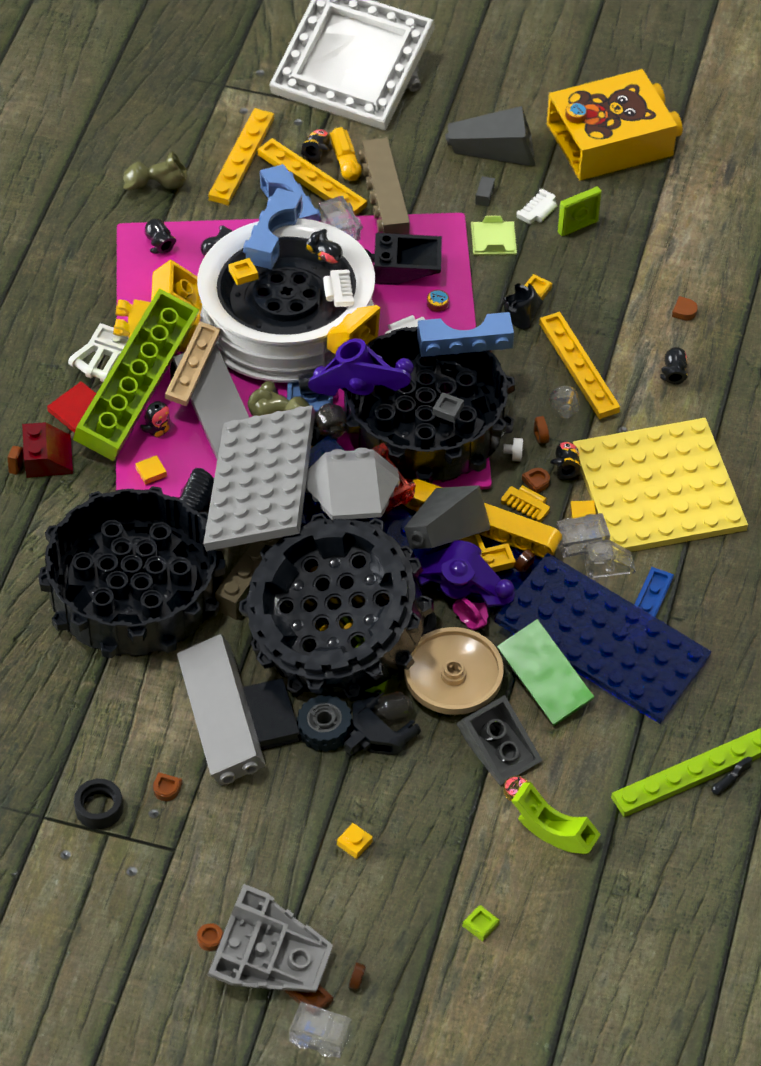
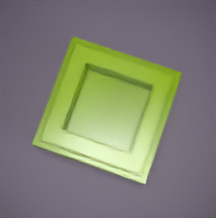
M479 905L463 921V927L483 942L499 925L500 920Z

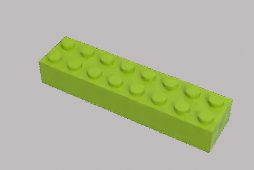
M160 288L158 289L76 427L73 437L74 441L115 461L173 361V356H176L194 325L200 309Z

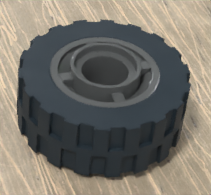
M320 695L309 699L298 711L297 725L300 732L299 736L302 742L306 743L307 747H311L316 751H334L338 747L344 746L345 741L350 738V733L353 731L351 710L347 707V703L341 701L340 698L332 697V695Z

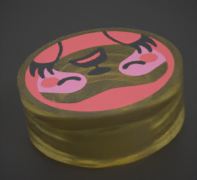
M521 776L509 777L504 783L505 797L512 801L523 782L528 781Z

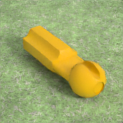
M342 127L335 128L329 133L341 167V174L347 181H355L362 174L361 165L355 156L348 131Z

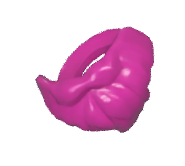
M466 598L455 601L452 608L453 612L459 616L460 621L466 624L467 628L475 631L487 625L488 612L485 603H472Z

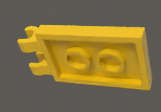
M134 299L132 305L126 300H118L115 315L127 316L128 323L125 320L116 319L113 334L130 338L151 302ZM201 311L198 312L194 325L181 345L180 352L186 351L200 321Z

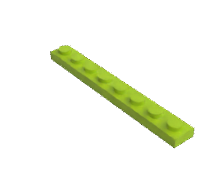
M761 728L612 793L611 798L622 816L626 817L734 770L738 762L748 756L752 757V761L761 758Z

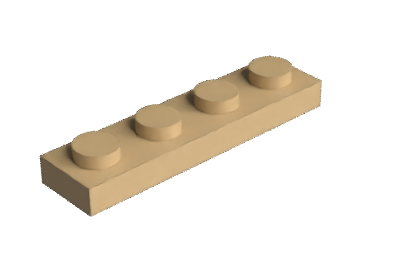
M199 321L165 393V399L187 406L221 334L220 328Z

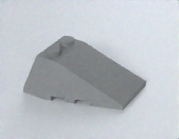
M357 448L353 451L335 449L331 452H325L308 469L305 492H310L312 499L315 502L319 501L321 503V509L332 520L382 517L389 504V498L394 495L395 487L400 485L398 469L373 449Z
M243 884L207 976L232 986L316 993L333 945L310 926H305L294 918V914L290 910H284L274 902V898L271 895Z

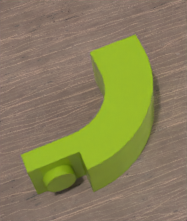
M523 782L512 799V803L521 813L518 818L519 821L538 838L561 850L589 854L601 835L588 817H571L551 807L531 782Z

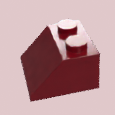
M46 422L22 424L26 478L73 474L70 434Z

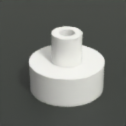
M514 438L513 445L504 444L503 453L512 454V461L521 462L523 438Z

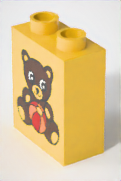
M643 69L549 93L547 125L579 181L671 157L674 154L675 139L681 136L683 132L679 114L676 111L669 112L665 106V95L659 83L652 84ZM574 102L585 105L587 108L586 119L580 123L568 121L565 117L567 105Z

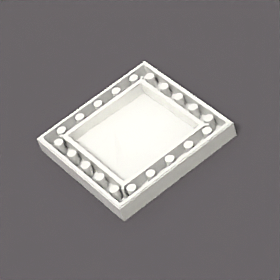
M311 0L269 84L271 93L386 131L435 29L434 20L372 0Z

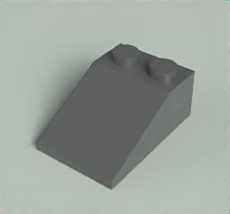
M505 695L456 723L469 747L499 785L504 784L510 778L516 777L543 761Z

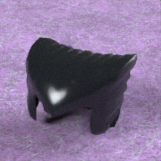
M517 283L515 285V294L503 297L505 312H510L512 324L523 330L529 329L532 326L536 312L544 303L534 287L529 283L528 287Z
M203 468L193 469L187 483L181 489L179 499L187 503L189 507L198 513L209 511L214 483L213 476Z

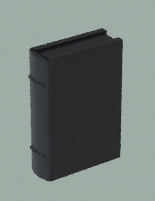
M283 678L243 687L261 751L300 742L298 736L300 732Z

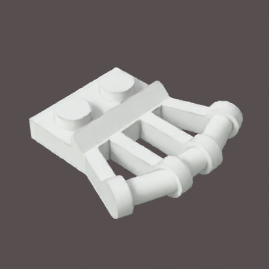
M100 323L89 343L69 358L68 364L73 368L77 367L85 373L86 377H96L101 382H104L129 337L114 335L113 327ZM95 351L96 353L88 365L83 359ZM103 356H110L104 369H98L97 366Z

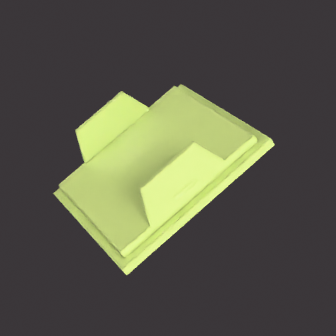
M485 216L482 222H471L473 256L517 255L514 221H503L501 216Z

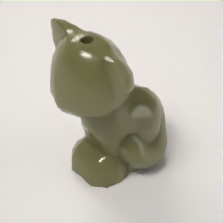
M172 151L167 155L165 162L154 164L149 168L139 161L132 164L124 171L123 180L125 184L123 188L125 190L142 188L146 186L150 179H153L166 189H178L186 181L187 170L178 155Z
M272 381L263 383L259 389L251 394L248 400V408L253 416L310 406L303 397L297 396L288 400L278 394V390Z

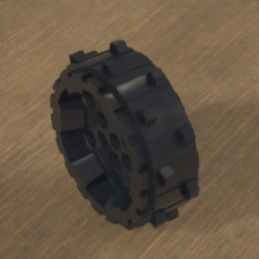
M417 327L396 329L370 341L367 346L377 355L381 356L383 361L390 367L395 368L396 362L399 359L407 358L412 361L414 369L410 374V384L397 391L383 385L374 386L373 392L368 395H357L346 388L342 389L344 391V411L336 414V421H339L342 430H346V433H348L354 449L367 448L375 450L398 469L399 479L402 481H406V479H419L428 483H433V480L445 482L456 479L461 474H468L473 470L480 472L485 469L486 459L496 451L503 434L512 433L514 419L506 414L508 394L515 391L514 377L507 376L503 372L497 357L489 350L421 357ZM442 392L464 400V406L454 423L432 415L433 407Z
M152 486L145 490L121 489L103 494L96 491L89 494L88 501L77 505L66 514V517L57 525H50L45 532L49 545H47L45 552L46 566L40 568L38 581L41 591L49 592L51 606L55 612V615L52 617V625L57 631L66 630L81 643L93 649L101 650L102 657L113 658L115 655L121 656V654L145 656L149 655V652L154 651L170 653L177 650L178 642L184 641L197 631L199 626L208 617H216L220 610V603L215 599V592L218 589V576L225 574L226 561L222 551H216V549L206 551L203 542L208 514L206 512L198 513L184 501L174 496L171 497L163 494L160 487Z
M320 513L313 515L311 522L300 527V534L284 536L276 544L265 545L260 551L263 560L253 573L250 581L249 595L240 601L239 611L242 615L249 617L248 624L254 638L250 643L253 651L258 655L256 659L264 669L274 667L283 678H287V689L290 693L296 696L305 691L322 696L332 695V697L346 695L351 702L361 700L362 694L365 692L364 690L374 686L377 687L391 678L398 669L409 670L414 664L411 653L421 639L424 630V618L434 612V602L431 598L423 595L424 589L419 575L424 570L419 559L415 558L414 552L407 545L401 547L392 536H388L385 533L386 525L383 521L377 518L369 522H361L356 519L332 520L327 519ZM360 563H366L364 567L357 569ZM318 566L314 572H309L312 567ZM354 583L351 588L345 589L347 584ZM330 585L327 590L321 591L323 586ZM389 600V603L383 607L380 606V604L383 601ZM360 602H365L363 607L356 608ZM336 604H341L339 609L332 610ZM317 605L314 611L308 612L312 606ZM293 607V610L290 613L285 614V611L288 608ZM353 623L349 629H344L346 624ZM329 624L326 630L320 631L323 625ZM364 642L362 645L355 648L358 643ZM317 645L315 650L307 652L311 646Z

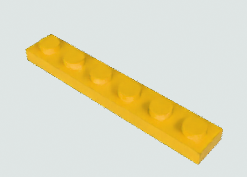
M254 108L208 194L209 201L229 206L258 151L257 149H259L274 121V113Z
M273 138L257 149L259 157L273 166L284 164L288 171L293 173L295 181L348 216H356L367 207V200Z
M557 312L541 317L539 325L597 417L602 419L619 413L620 405L562 314Z

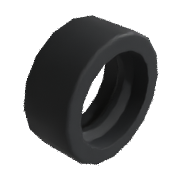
M97 778L86 781L79 786L74 797L77 819L84 826L91 829L108 828L118 822L123 813V798L120 788L114 782ZM105 794L113 799L114 805L107 812L94 814L84 809V802L93 795Z

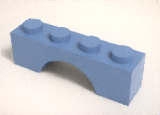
M284 164L260 170V188L268 199L270 196H273L277 188L301 193L303 211L299 218L315 221L321 220L319 210L314 208L310 197L305 195L301 184H297L293 173L288 171Z
M277 188L273 196L269 197L265 211L262 210L258 224L253 226L251 237L245 241L243 247L246 259L250 258L255 266L268 269L273 268L279 256V238L273 232L280 227L296 224L303 211L301 193Z
M510 312L487 314L484 322L471 330L453 329L446 325L441 318L418 320L417 338L421 357L510 349L513 348L514 330Z

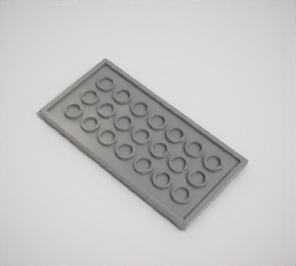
M313 405L297 407L286 411H276L261 416L256 415L241 420H231L223 424L203 542L206 551L300 534L315 418Z

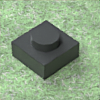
M442 392L433 407L432 415L454 423L464 406V400Z

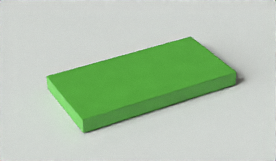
M538 619L497 646L499 652L553 726L594 699L591 691Z

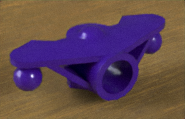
M354 338L344 342L338 348L336 357L327 366H319L314 370L313 377L309 379L308 387L315 393L335 396L337 391L343 388L357 395H368L373 392L376 385H383L397 391L410 384V374L413 372L414 366L412 361L402 358L396 362L395 368L390 367L383 361L381 356L377 355L366 345L364 340Z
M455 540L449 544L448 548L418 558L424 570L419 575L422 586L431 581L439 583L442 592L452 599L465 598L473 592L480 594L486 605L492 607L509 605L515 597L513 583L508 579L501 580L481 557L482 550L473 543Z

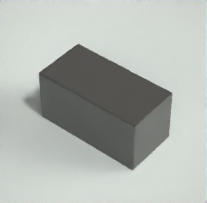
M481 177L476 193V205L489 207L495 187V178Z

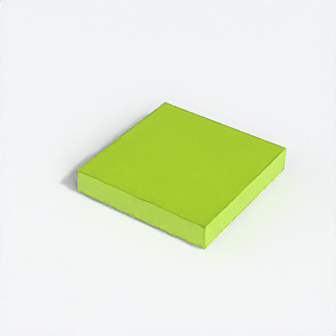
M598 186L560 201L558 233L561 237L598 222L602 192Z

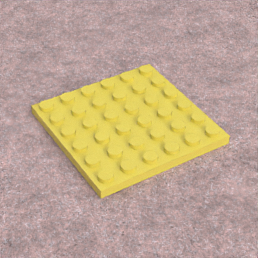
M706 418L573 441V444L579 450L578 462L590 498L594 500L595 512L611 556L747 531L748 523Z

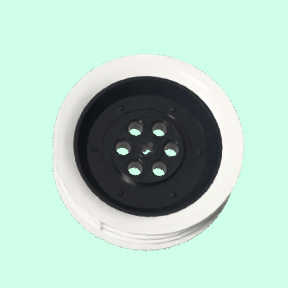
M298 218L295 225L283 226L273 232L279 238V256L273 268L268 269L255 266L259 279L237 286L229 272L228 264L246 259L243 247L245 241L251 237L253 226L258 224V222H254L240 227L221 238L202 260L197 278L198 294L202 303L200 321L221 329V334L216 344L227 367L258 380L280 383L299 382L298 376L313 373L317 367L327 366L336 357L334 353L327 349V334L329 330L339 325L347 314L353 313L357 308L374 306L372 301L375 287L374 267L366 250L344 231L319 221ZM326 229L328 240L336 242L341 246L343 256L338 263L331 264L325 260H319L317 253L313 254L306 249L308 239L314 232ZM331 270L350 271L349 276L354 306L335 307L334 301L329 302L326 300L323 278L330 276Z

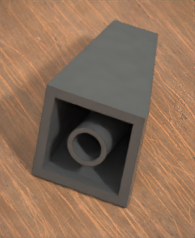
M522 106L448 124L449 133H445L448 146L452 145L453 151L456 154L528 166L535 165L532 134Z
M480 485L436 488L404 527L410 549L434 548L488 531L491 528Z

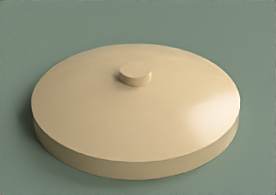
M458 627L440 628L423 635L411 653L414 664L409 670L404 669L406 685L419 703L433 711L451 715L467 714L483 708L497 695L503 681V661L494 644L475 631Z

